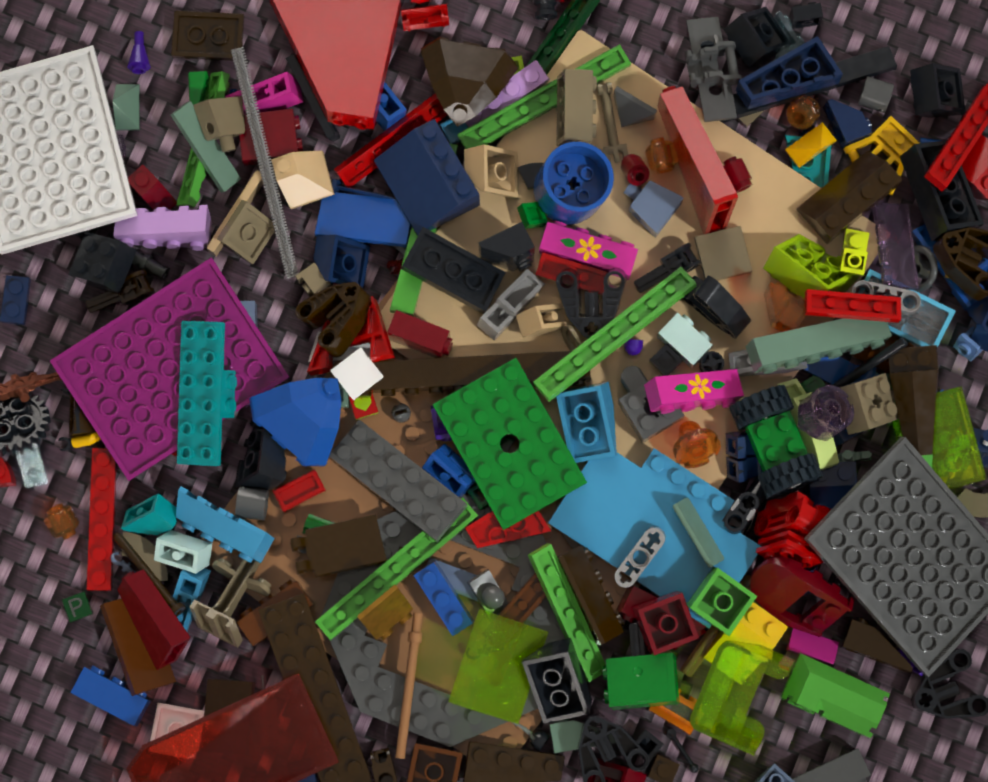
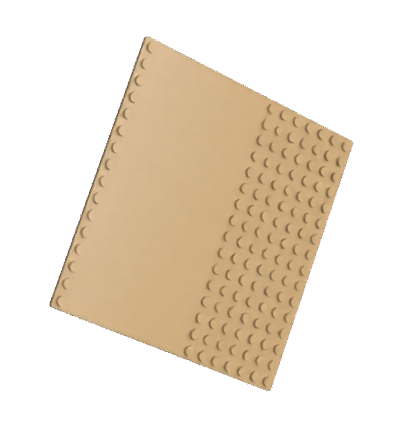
M579 30L547 74L550 81L543 86L556 80L557 76L564 69H575L610 50V48L586 32ZM631 63L630 67L599 83L602 85L609 82L612 83L613 92L610 94L619 145L627 144L628 155L635 154L640 156L648 167L650 176L644 184L639 185L641 189L649 181H652L682 196L683 202L655 238L629 211L630 205L634 200L624 194L630 183L621 170L623 153H619L620 162L617 163L614 161L613 154H609L614 182L608 198L596 213L587 220L578 224H566V227L575 230L577 227L586 229L593 236L598 237L599 234L609 236L613 242L621 243V241L632 243L635 245L634 248L638 249L630 279L626 281L618 312L614 318L658 285L656 284L646 291L639 293L634 285V281L661 266V258L682 245L690 243V249L696 259L700 260L694 238L695 236L704 235L678 163L673 167L668 166V160L672 156L669 155L667 148L672 145L657 106L659 96L663 93L662 90L668 87L633 63ZM618 86L655 108L657 113L654 120L621 127L614 100L615 88ZM596 87V91H593V100H596L597 103L596 114H593V124H596V137L589 144L603 152V147L610 145L601 96L598 95ZM691 102L722 165L725 166L723 162L731 157L742 158L752 177L751 182L753 185L737 193L738 199L726 228L741 226L752 273L718 280L743 307L751 322L734 339L713 325L683 299H680L630 338L643 340V349L638 355H629L625 351L623 344L590 370L591 379L590 382H586L585 386L609 382L614 405L617 453L641 468L655 448L705 482L719 489L727 477L726 457L730 456L726 454L725 433L739 431L729 407L723 408L722 405H716V407L708 410L696 407L694 410L683 412L685 415L683 420L646 442L641 443L618 405L619 398L628 394L621 383V374L626 367L637 366L648 381L658 375L663 376L649 362V359L665 345L657 338L658 332L677 313L681 316L683 314L688 316L693 321V327L698 332L702 330L711 338L710 343L712 346L709 351H715L722 355L724 359L722 370H730L728 353L745 350V346L753 338L833 321L834 317L805 315V301L796 294L791 293L780 281L772 278L770 273L764 270L763 267L775 246L798 234L824 247L825 253L830 256H841L845 230L829 244H826L796 210L821 188L722 122H704L702 109ZM557 107L505 135L497 147L516 151L518 167L529 163H544L548 156L559 147L556 146ZM519 172L518 198L481 192L474 184L480 196V206L441 225L436 234L479 257V242L522 222L517 207L522 203L537 202L534 197V188L527 189ZM545 213L547 221L553 223V220L548 218L547 214ZM861 216L847 229L870 233L866 250L868 252L865 266L866 272L888 240L889 233L866 217ZM546 225L544 227L526 229L535 246L534 262L531 263L532 266L528 270L535 276L542 255L539 253V247ZM701 265L688 272L691 278L697 276L701 280H705ZM495 266L506 273L488 309L524 271L519 272L518 269L510 271ZM613 275L609 276L611 284L616 286L621 284V278ZM537 276L545 285L522 312L534 306L561 304L562 300L556 281ZM860 276L854 284L860 281L863 276ZM423 281L414 317L450 331L453 346L449 356L444 355L443 358L570 351L563 339L562 329L540 336L522 338L517 317L493 340L477 326L480 317L483 315L482 313ZM854 284L846 291L847 293H851ZM580 289L581 313L585 314L586 290ZM394 293L381 310L386 331H388L395 314L390 313ZM599 295V314L603 313V297ZM590 322L587 329L591 328L590 331L594 332L598 326H594L595 323ZM573 325L572 327L578 334L581 343L585 342L587 338ZM568 330L569 338L576 349L578 345L572 333ZM390 341L392 349L407 359L434 358ZM700 361L692 369L682 362L669 375L701 372L699 369ZM799 370L780 374L739 376L744 396L737 401H741L743 398L749 397L751 394L758 393L761 390L775 387L779 383L792 380ZM570 385L567 389H572V388H577V387H582V386H572V385ZM535 388V392L566 444L556 397L548 402L540 391ZM733 440V443H732L734 449H735V440ZM588 461L576 463L580 471L583 470Z

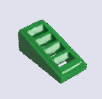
M207 71L189 72V101L194 105L204 101L209 75Z

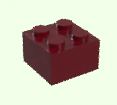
M674 591L632 607L648 653L652 655L660 654L699 638L682 592Z

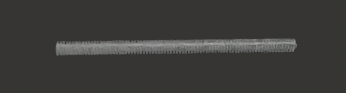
M244 47L232 49L231 54L234 66L237 68L235 71H237L238 83L240 88H242L240 91H242L241 96L243 97L244 108H247L245 111H247L249 128H252L250 131H252L251 137H253L254 149L257 151L255 152L257 154L256 157H258L257 162L259 163L260 171H262L260 174L263 177L264 191H267L265 192L267 194L266 199L268 200L269 211H272L270 212L272 214L271 220H273L274 231H277L275 234H277L276 240H278L279 251H282L280 252L282 254L280 257H282L283 269L286 271L285 274H287L285 277H287L286 279L293 278L299 272L295 270L297 267H294L297 264H293L296 261H293L295 260L293 258L295 255H292L294 252L290 250L293 247H289L292 245L289 244L291 241H288L291 240L288 238L290 235H287L289 230H285L288 227H284L287 224H284L286 221H283L286 220V218H283L285 217L283 215L284 212L281 213L284 210H280L283 208L280 207L282 204H279L282 201H278L281 200V198H278L280 193H276L279 190H275L278 188L275 187L277 184H274L277 181H274L276 180V178H273L275 173L273 172L274 170H271L273 167H270L273 164H269L272 161H269L271 158L268 157L271 156L268 155L270 153H267L269 151L266 150L268 147H265L268 144H264L267 141H264L266 138L263 137H266V135H263L265 134L262 133L264 130H261L264 127H260L263 125L260 124L262 121H259L261 118H258L261 117V115H258L260 113H257L260 110H256L259 107H255L258 104H255L257 101H254L257 98H253L256 97V95H253L255 93H252L255 90H251L254 88L251 87L253 84H250L252 81H249L252 78H248L251 77V75H248L251 73H247L250 70H246L249 68L246 67L248 64H245L248 61H244L247 58H244L246 55L243 54L246 53H242L245 51L242 50Z

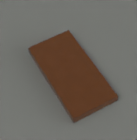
M122 599L100 605L131 695L135 696L175 683L176 679L170 664L159 670L155 668Z

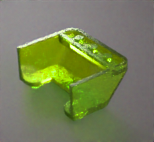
M737 641L723 642L716 652L690 717L692 727L705 735L754 756L761 745L765 729L760 721L747 716V712L763 673L776 679H783L791 672L795 660L762 645Z

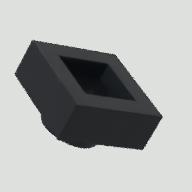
M665 344L649 359V362L663 376H668L683 360L668 344Z

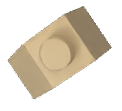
M563 303L534 306L516 315L522 338L540 336L561 330L563 326L568 324L573 326V323L567 318Z

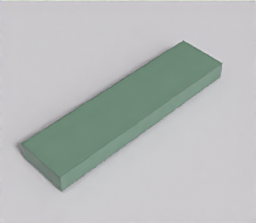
M191 101L186 102L170 114L221 193L227 191L241 179L225 153H222L218 142L205 139Z

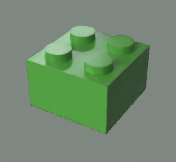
M712 567L687 603V606L719 631L730 636L757 596L719 568Z

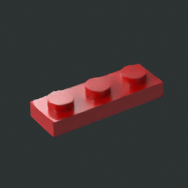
M542 252L536 276L556 281L557 276L562 270L572 268L579 274L580 289L599 291V295H602L604 292L603 281L608 273L607 271ZM568 274L562 276L564 284L569 286L574 284L572 276Z

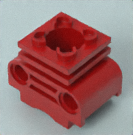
M799 491L790 493L782 499L767 501L766 509L758 512L754 532L762 538L758 540V544L762 547L756 548V553L763 556L765 560L772 557L793 559L802 563L803 569L823 563V560L804 538L831 509L821 505H814L813 507L814 502Z

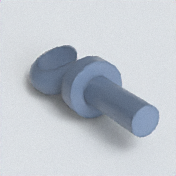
M112 553L111 562L114 565L122 566L123 569L121 571H127L128 573L134 571L136 573L130 567L132 565L130 562L126 563L124 560L119 562L114 558L119 553Z

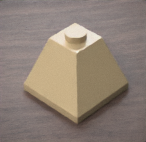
M489 145L464 149V169L471 181L481 192L518 198V161L516 151Z
M322 150L291 152L271 159L277 183L290 209L335 195Z

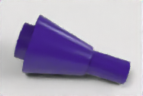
M142 31L134 33V46L127 66L134 74H144L151 68L144 46V32Z

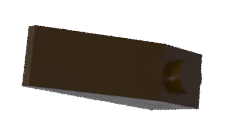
M859 617L856 620L852 619L849 621L840 648L901 671L912 672L913 667L875 627L870 626V621Z

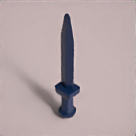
M338 179L331 180L334 193H340L343 190L377 198L394 199L379 193L342 186V182Z

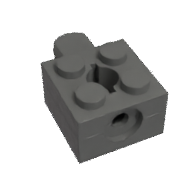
M629 366L621 374V383L628 394L619 398L618 405L641 443H644L683 420L685 415L681 409H675V411L667 414H661L660 411L651 412L644 387L648 380L639 367Z

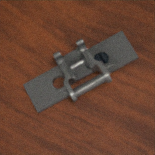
M719 17L686 20L691 50L685 52L690 85L692 88H697L700 96L704 122L737 119L731 85L738 84L742 76L738 72L734 51L736 48L735 42L723 41ZM724 53H726L730 75H723L722 70H719L717 57L724 56ZM717 86L722 92L719 95H713L709 92V88Z

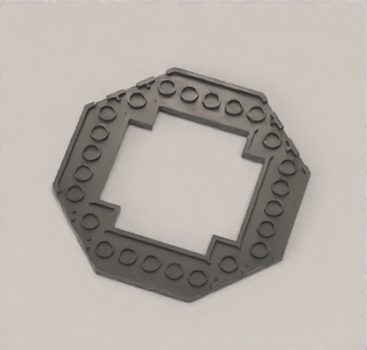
M463 494L460 497H463L478 515L470 524L492 511L490 506L479 510L475 502L468 495ZM398 511L377 519L386 560H389L399 551L400 547L403 548L422 532L420 528ZM465 528L450 540L519 567L520 569L511 589L515 592H519L535 573L528 554L546 544L543 534H538L477 549ZM384 563L338 573L321 616ZM547 597L525 620L499 688L476 679L467 702L415 681L408 731L452 747L538 709L522 664V659L549 642L565 639ZM357 618L330 641L360 712L399 727L405 677L379 667L387 644L365 636L367 629Z

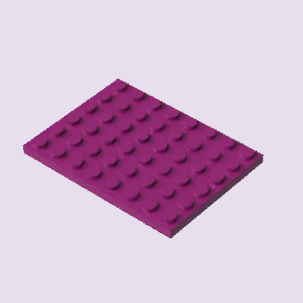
M212 257L50 360L128 481L177 450L182 321L225 323L224 370H236V411L249 404V398L268 391L289 378Z

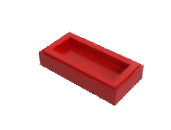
M314 469L273 490V493L282 511L286 512L326 490Z

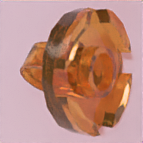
M693 421L683 422L679 427V439L673 447L676 462L684 464L685 468H697L710 462L709 457L713 454L715 456L718 455L721 448L720 440L713 430L701 429L699 424ZM686 430H692L686 434L683 433Z

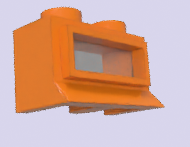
M680 689V704L649 707L647 710L663 718L669 724L683 730L688 735H691L704 712V709L701 708L702 702L692 696L689 699L684 698L680 695Z

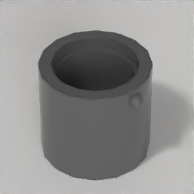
M867 76L858 105L885 113L894 84Z
M239 487L235 509L236 518L265 521L269 491Z

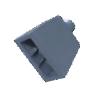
M649 181L643 189L629 184L624 191V194L634 200L629 208L630 213L655 238L683 202L682 196L652 181Z

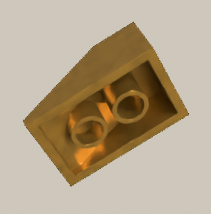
M393 585L357 617L376 640L381 638L384 641L394 632L392 627L399 622L403 625L413 616L410 613L413 607L398 587Z

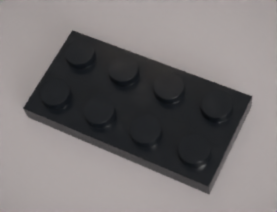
M422 227L401 267L407 273L482 314L487 311L506 273L425 227Z

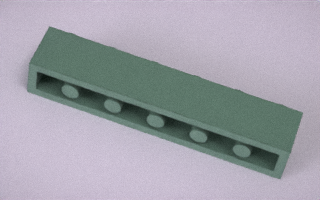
M842 318L753 338L745 347L754 373L763 371L764 374L775 372L777 368L784 366L785 369L794 368L801 362L813 364L820 361L823 357L835 359L842 356V353L845 352L856 354L867 347H871L872 350L885 346V342L892 335L887 322Z

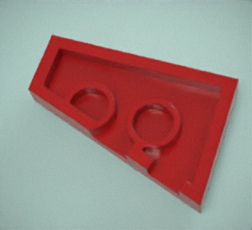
M493 511L465 527L477 549L551 532L539 511L505 530L502 529Z

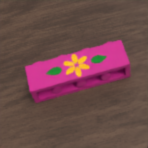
M560 221L547 222L539 247L540 254L544 252L607 272L612 268H620L626 273L627 280L630 279L638 249L634 248V244L626 241H621V243L613 242L611 237L599 234L598 237L589 234L588 230L583 228L570 229L566 227L565 223Z
M737 369L657 376L644 384L650 411H660L661 414L671 413L675 409L688 412L696 407L708 410L716 407V405L728 408L744 396Z

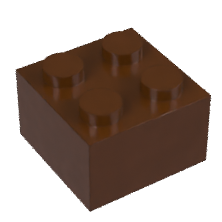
M415 743L407 782H457L463 753Z

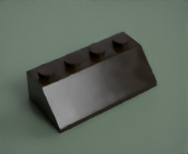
M867 150L796 210L824 242L829 244L846 228L897 188L902 178L887 161Z
M579 545L558 555L557 558L596 644L602 645L623 633L622 626L625 625L619 613L615 614L611 606L614 604V601L609 591L604 592L601 583L604 582L598 569H593L590 563L593 561V558L588 548L583 549L582 545Z

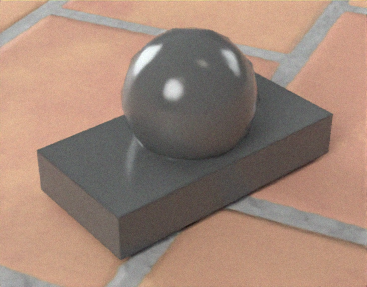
M486 569L467 581L488 619L492 622L505 608L508 601L490 570Z

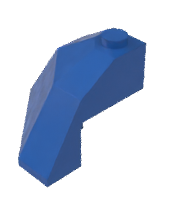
M311 378L289 382L249 398L253 422L259 427L263 426L272 434L271 438L284 450L287 448L291 451L302 466H325L327 464L340 422L341 395L338 378Z

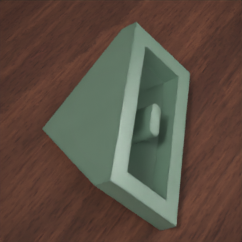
M116 84L113 96L116 131L140 130V84Z

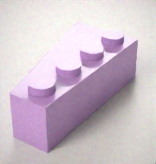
M199 205V210H190L189 206H179L178 211H171L166 207H157L153 212H149L146 208H136L138 216L115 222L114 238L130 247L142 245L145 248L153 249L157 246H164L173 250L187 247L195 251H201L207 248L211 241L212 220L208 205Z

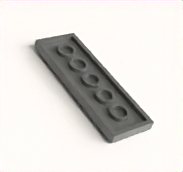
M361 420L356 422L329 455L333 461L436 542L441 539L468 506L466 502Z

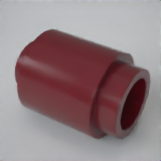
M629 154L623 158L621 170L629 183L635 186L644 184L649 179L650 171L643 159L635 154Z
M734 156L723 162L725 165L723 167L737 193L753 185L751 182L752 177L742 158L737 159Z

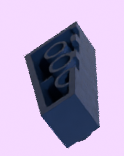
M817 36L739 80L735 91L746 108L752 109L837 85L843 73Z

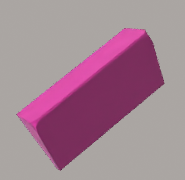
M793 628L786 650L796 654L801 653L812 659L834 665L839 642Z

